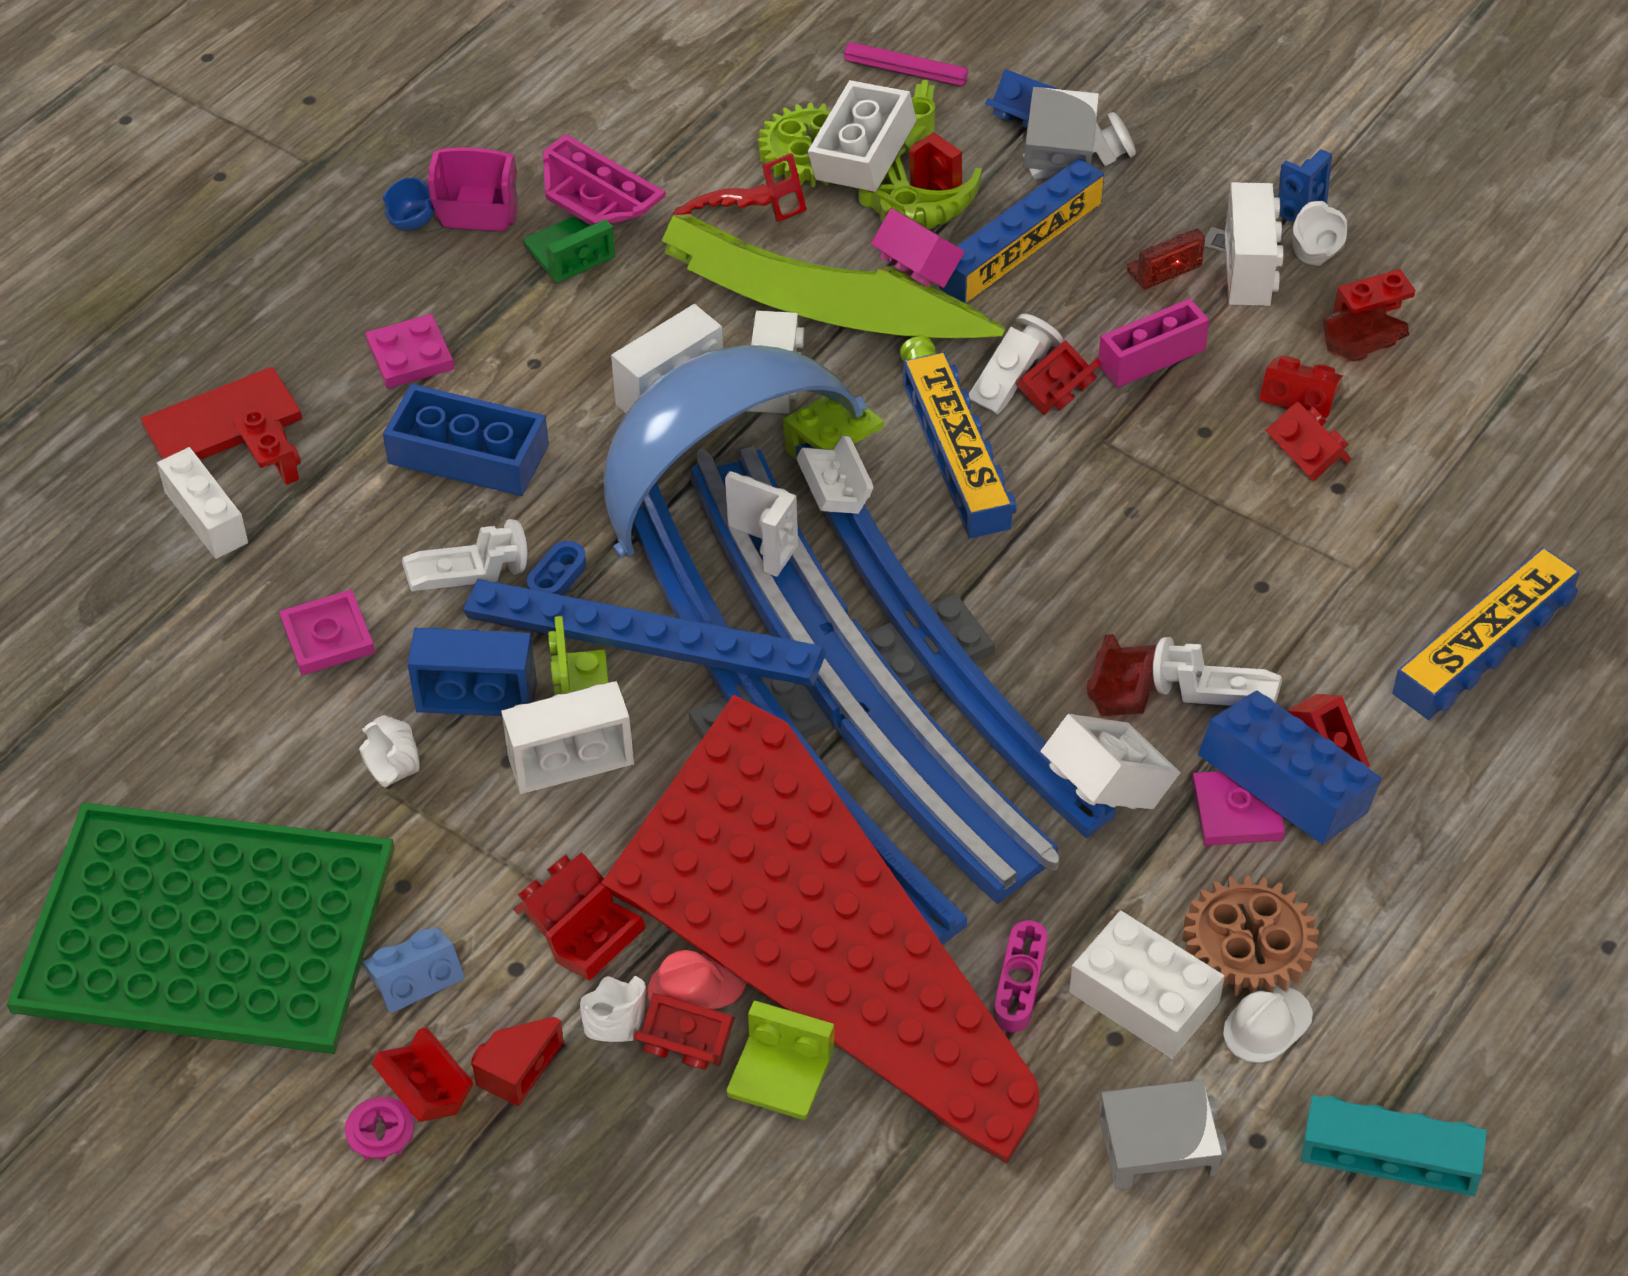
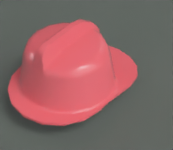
M682 950L669 955L651 976L647 987L648 999L651 1001L654 992L716 1010L735 1003L742 996L746 983L704 953L699 954L694 951Z

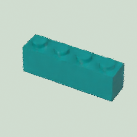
M1312 1095L1300 1162L1475 1197L1482 1176L1487 1130L1476 1128L1466 1122L1451 1123L1430 1119L1428 1116L1420 1113L1405 1114L1387 1110L1379 1105L1364 1106L1344 1102L1340 1098L1333 1096L1318 1097Z

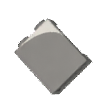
M1033 87L1023 168L1060 172L1078 158L1091 165L1099 93Z
M1203 1080L1101 1092L1099 1119L1115 1190L1132 1188L1134 1175L1207 1166L1209 1176L1218 1175L1221 1160L1227 1158V1148L1223 1133H1216L1214 1121H1217L1216 1101L1213 1095L1207 1096Z

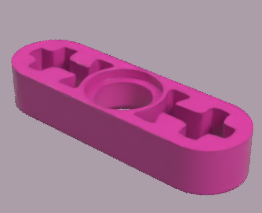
M1026 920L1017 923L1012 928L994 1003V1020L1001 1029L1008 1032H1018L1025 1029L1030 1024L1048 938L1046 929L1035 921ZM1026 937L1034 938V941L1031 943L1029 956L1022 954L1023 942L1026 940ZM1015 969H1025L1032 974V978L1028 982L1018 983L1012 980L1009 974ZM1012 995L1019 997L1016 1015L1008 1014Z

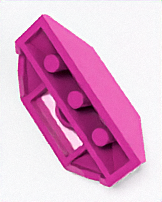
M567 134L543 151L546 199L589 225L596 224L605 219L612 226L621 225L645 214L666 197L664 190Z

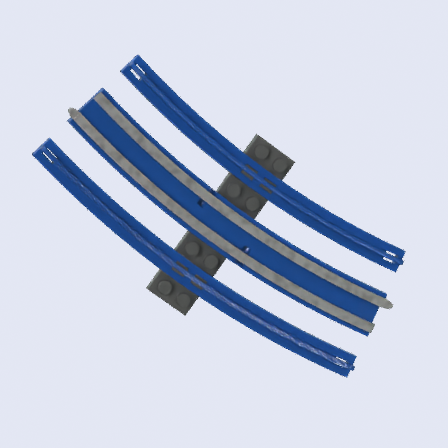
M809 443L796 446V456H798L802 448H815ZM754 446L741 449V461L716 467L710 454L706 450L700 449L697 453L698 465L691 467L692 483L732 569L770 635L823 646L826 653L813 687L771 678L761 679L760 676L704 665L723 697L689 711V722L701 739H703L733 695L787 722L942 945L967 927V917L880 830L826 767L805 738L834 725L860 760L903 810L996 904L1000 903L1045 868L1057 870L1059 865L1058 846L1004 796L970 761L910 692L911 690L926 683L936 681L989 744L1049 805L1085 838L1115 817L1116 807L1097 803L1096 805H1091L1077 795V787L1069 779L1060 777L1050 768L1049 764L1051 761L1040 752L1047 742L1016 711L975 664V662L994 654V642L956 593L930 605L927 603L896 558L865 504L859 514L823 512L859 575L891 621L867 633L864 632L856 619L851 620L849 618L848 607L826 575L798 525V547L778 577L764 572L763 555L760 554L762 539L728 525L725 477L730 471L742 476H749L756 481L779 488L762 450L756 451ZM656 482L642 501L644 507L641 508L640 505L632 525L651 569L676 618L728 627L679 535ZM1084 804L1093 812V816L1089 817L1079 807ZM934 914L943 923V927H941L930 915Z

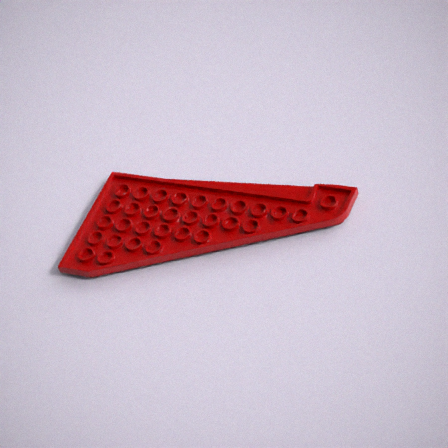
M733 695L603 879L601 885L606 886L614 897L656 919L781 1008L833 1023L835 1046L930 1111L938 1121L968 1142L1008 1164L1039 1111V1088L1035 1077L789 724Z

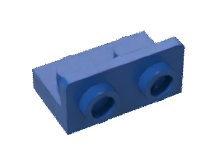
M1004 69L994 99L987 98L985 104L994 108L993 115L1011 121L1013 115L1022 118L1021 125L1028 128L1033 87L1057 88Z
M1320 149L1311 159L1305 160L1302 166L1289 161H1285L1281 165L1278 198H1280L1279 216L1294 223L1299 212L1309 202L1324 201L1327 204L1332 153Z

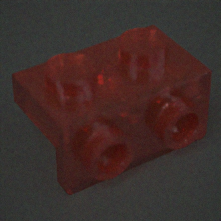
M1385 306L1353 314L1348 308H1345L1323 319L1327 351L1342 356L1349 361L1363 360L1367 358L1368 354L1381 348L1392 347L1396 344V341L1409 336L1408 323L1387 315Z
M1114 634L1105 635L1101 649L1098 650L1096 655V665L1092 677L1087 682L1088 697L1094 702L1101 716L1144 713L1154 682L1153 660L1156 645L1121 648Z

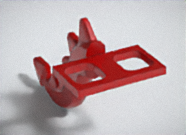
M790 153L762 165L767 186L761 184L751 189L728 188L713 191L696 197L683 206L677 207L672 215L691 214L693 209H702L705 205L714 207L720 203L723 207L736 204L740 209L754 205L767 206L771 203L777 222L804 212L807 208L794 156ZM787 161L790 170L789 178L774 183L771 175L772 166ZM795 192L798 201L797 209L782 214L779 199L782 196Z

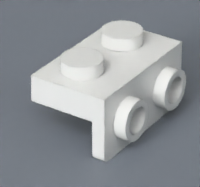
M842 436L834 450L802 448L796 459L820 511L859 514L872 493L873 484L849 436Z

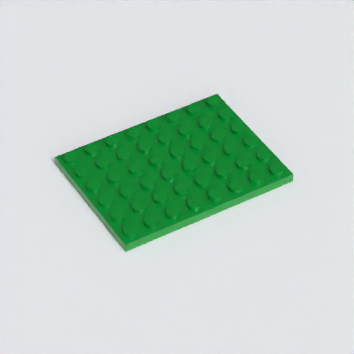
M82 802L8 999V1009L12 1014L335 1054L395 849L393 839Z

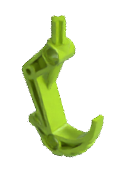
M926 79L922 80V84H916L914 97L911 98L917 121L877 191L859 188V202L865 207H872L879 213L882 223L892 208L930 230L936 228L938 224L943 225L951 221L953 217H957L972 203L981 185L982 169L975 168L972 177L966 183L949 190L935 191L909 186L900 157L903 153H908L916 142L935 132L936 105L933 101L935 85H929V80Z

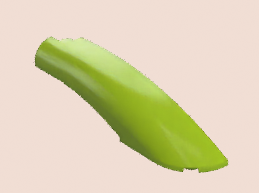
M689 214L673 215L662 238V241L667 243L664 253L688 264V270L743 296L786 312L798 313L799 316L870 332L914 337L926 336L931 338L1002 336L1005 331V327L995 320L990 322V318L978 309L932 286L927 287L891 266L878 268L877 271H862L804 262L751 245Z

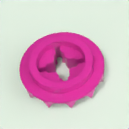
M375 1097L360 1103L352 1110L345 1124V1136L352 1152L356 1151L361 1154L366 1161L371 1157L379 1158L384 1162L387 1156L394 1153L401 1155L403 1147L408 1142H412L415 1127L414 1119L408 1108L401 1101L390 1097ZM377 1118H381L385 1128L388 1129L385 1130V1137L380 1141L374 1132L378 1124Z

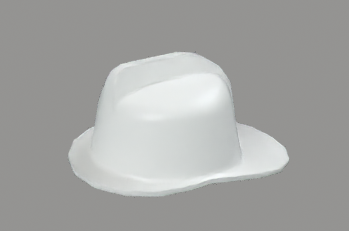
M1274 985L1273 993L1265 992L1263 988H1259L1257 992L1244 997L1225 1021L1223 1036L1227 1047L1235 1056L1242 1060L1253 1063L1272 1061L1283 1054L1307 1031L1312 1023L1313 1011L1309 1001L1299 991L1291 987L1285 992L1277 985Z

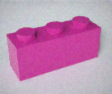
M892 208L871 243L882 251L879 256L880 258L927 287L930 286L931 282H934L944 288L965 252Z
M1189 298L1100 336L1098 359L1102 364L1099 368L1118 388L1205 351L1210 320Z

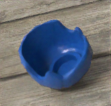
M417 177L403 178L393 183L383 195L387 219L391 225L402 231H412L423 227L430 222L435 212L430 199L429 186Z

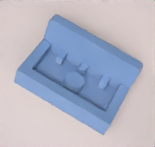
M438 927L420 930L413 934L410 940L397 946L383 947L377 950L373 957L362 961L367 975L380 990L385 1006L391 1013L464 979V973L453 943Z

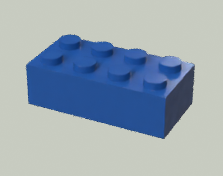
M416 384L410 385L383 432L388 464L523 496L549 446L546 415Z
M1257 690L1210 720L1198 752L1201 758L1322 845L1368 813L1382 779L1364 763L1354 759L1337 747L1334 742L1317 733L1301 719L1293 716L1273 702L1271 698Z

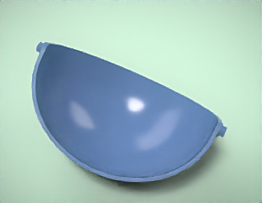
M763 345L727 347L697 356L673 368L656 380L633 403L616 430L609 448L604 471V499L609 520L618 540V543L613 546L616 554L620 559L624 556L629 558L635 554L631 542L633 521L642 501L661 475L684 452L728 420L759 404L800 391H809L833 399L848 410L855 419L862 416V411L867 409L865 401L861 396L854 398L846 386L823 365L802 354L779 347Z

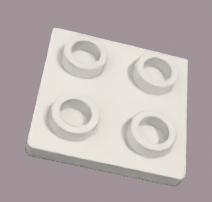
M730 471L725 477L728 525L762 539L760 554L763 555L764 572L778 577L798 547L796 495L784 489L775 488L756 481L749 476H742Z

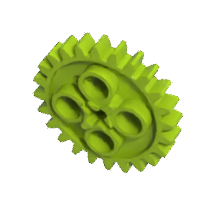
M812 103L808 104L807 109H802L799 104H795V111L793 112L783 108V116L775 113L772 114V121H765L764 129L759 131L758 152L760 153V161L768 163L792 153L800 184L802 185L806 180L810 182L812 187H815L817 180L814 176L808 150L832 109L830 111L826 110V104L824 103L819 109H814ZM787 161L776 164L771 168V170L774 169V177L784 174L785 179H788L790 176ZM822 181L825 185L829 184V182Z

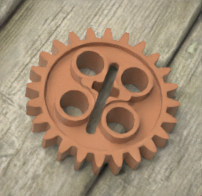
M1246 875L1244 883L1238 885L1237 881L1230 876L1226 888L1215 881L1213 882L1212 893L1202 889L1199 901L1192 900L1189 913L1185 914L1182 941L1186 942L1185 951L1225 975L1222 989L1227 984L1233 985L1234 996H1238L1242 988H1248L1249 994L1257 992L1258 988H1263L1265 992L1273 993L1274 985H1277L1286 992L1288 991L1290 980L1296 983L1301 982L1303 971L1309 972L1311 970L1312 960L1316 957L1319 930L1314 929L1315 916H1306L1308 904L1300 903L1295 905L1297 896L1295 891L1287 895L1281 894L1282 883H1278L1273 889L1268 888L1266 877H1263L1259 884L1255 885L1252 883L1251 877ZM1271 947H1277V948H1280V949H1282V950H1275V949H1272ZM1232 955H1237V956H1240V957H1242V958H1235V957H1232Z

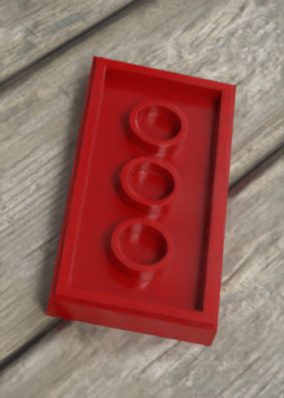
M272 366L140 419L145 432L162 460L188 447L192 449L199 460L244 443L233 424L232 418L236 415L265 404L274 420H279L283 427L302 420V415L299 407Z

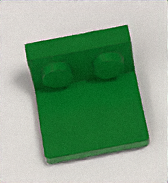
M572 216L523 239L525 248L556 284L615 257L613 226L606 219L589 225L578 217Z

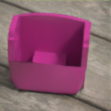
M471 147L445 148L434 151L429 166L428 185L436 218L440 221L441 225L452 229L497 232L506 231L510 225H514L518 211L515 155L497 150Z

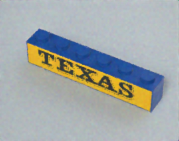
M1081 158L1076 159L959 244L957 247L965 252L945 287L939 286V289L966 304L1101 205L1104 173Z
M945 352L904 360L903 386L969 539L1010 530L1012 514L1016 513L1017 510L1016 501L1011 491L1007 492L1004 487L1005 479L1001 466H995L993 462V450L988 439L984 440L981 435L982 427L978 415H972L969 394L966 389L961 390L959 373L956 365H950Z
M1542 547L1400 667L1397 671L1392 694L1427 720L1431 719L1440 710L1443 712L1447 711L1455 702L1458 694L1464 689L1471 690L1487 669L1497 668L1509 650L1513 647L1516 649L1520 648L1528 639L1531 631L1537 626L1540 628L1544 627L1560 606L1565 608L1574 600L1578 592L1575 586L1580 571Z

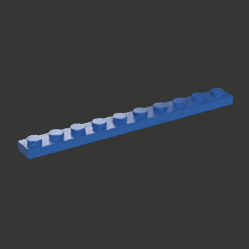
M477 579L463 608L467 618L545 634H548V631H556L555 617L562 616L565 638L811 687L815 683L826 656L823 646L480 579Z

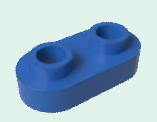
M562 541L552 546L528 574V589L564 595L586 568L584 548L573 541Z

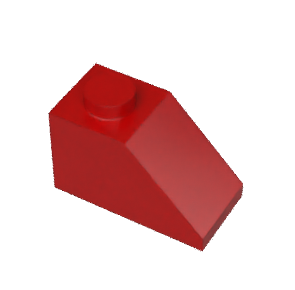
M1315 694L1286 710L1293 716L1301 719L1317 733L1334 742L1337 747L1354 759L1370 767L1342 695Z
M550 1017L495 1031L487 1043L480 1044L473 1054L471 1065L476 1086L519 1107L564 1043L561 1020L556 1017Z

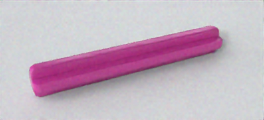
M849 42L844 52V59L849 62L956 86H964L968 79V69L966 67Z

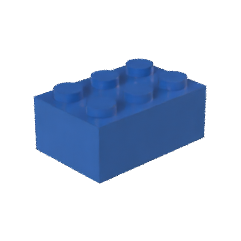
M437 627L414 628L407 666L416 712L502 716V710L513 708L519 704L534 702L537 677L531 633L480 631L477 629L455 630Z

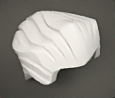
M1314 201L1306 204L1297 215L1292 229V248L1298 259L1310 265L1320 266L1340 252L1345 246L1347 236V220L1340 211L1328 207L1324 201Z
M383 715L370 722L365 728H362V731L367 734L368 739L359 748L361 756L370 773L382 786L386 788L407 776L419 772L418 748L408 723Z
M634 976L629 983L621 982L612 977H604L595 991L581 997L580 1010L586 1036L594 1040L607 1042L633 1041L635 1032H641L645 1020V982L637 976Z

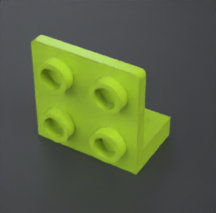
M823 396L783 418L786 453L796 459V446L809 443L815 449L834 450L842 436H849L853 444L884 428V420L868 408L862 411V416L855 419L841 404L829 397Z
M556 616V631H548L550 654H558L551 656L553 685H557L554 686V694H568L597 684L608 683L605 649L567 653L563 617Z
M754 1000L748 1013L749 1038L727 1087V1096L806 1120L835 1051L834 1024Z

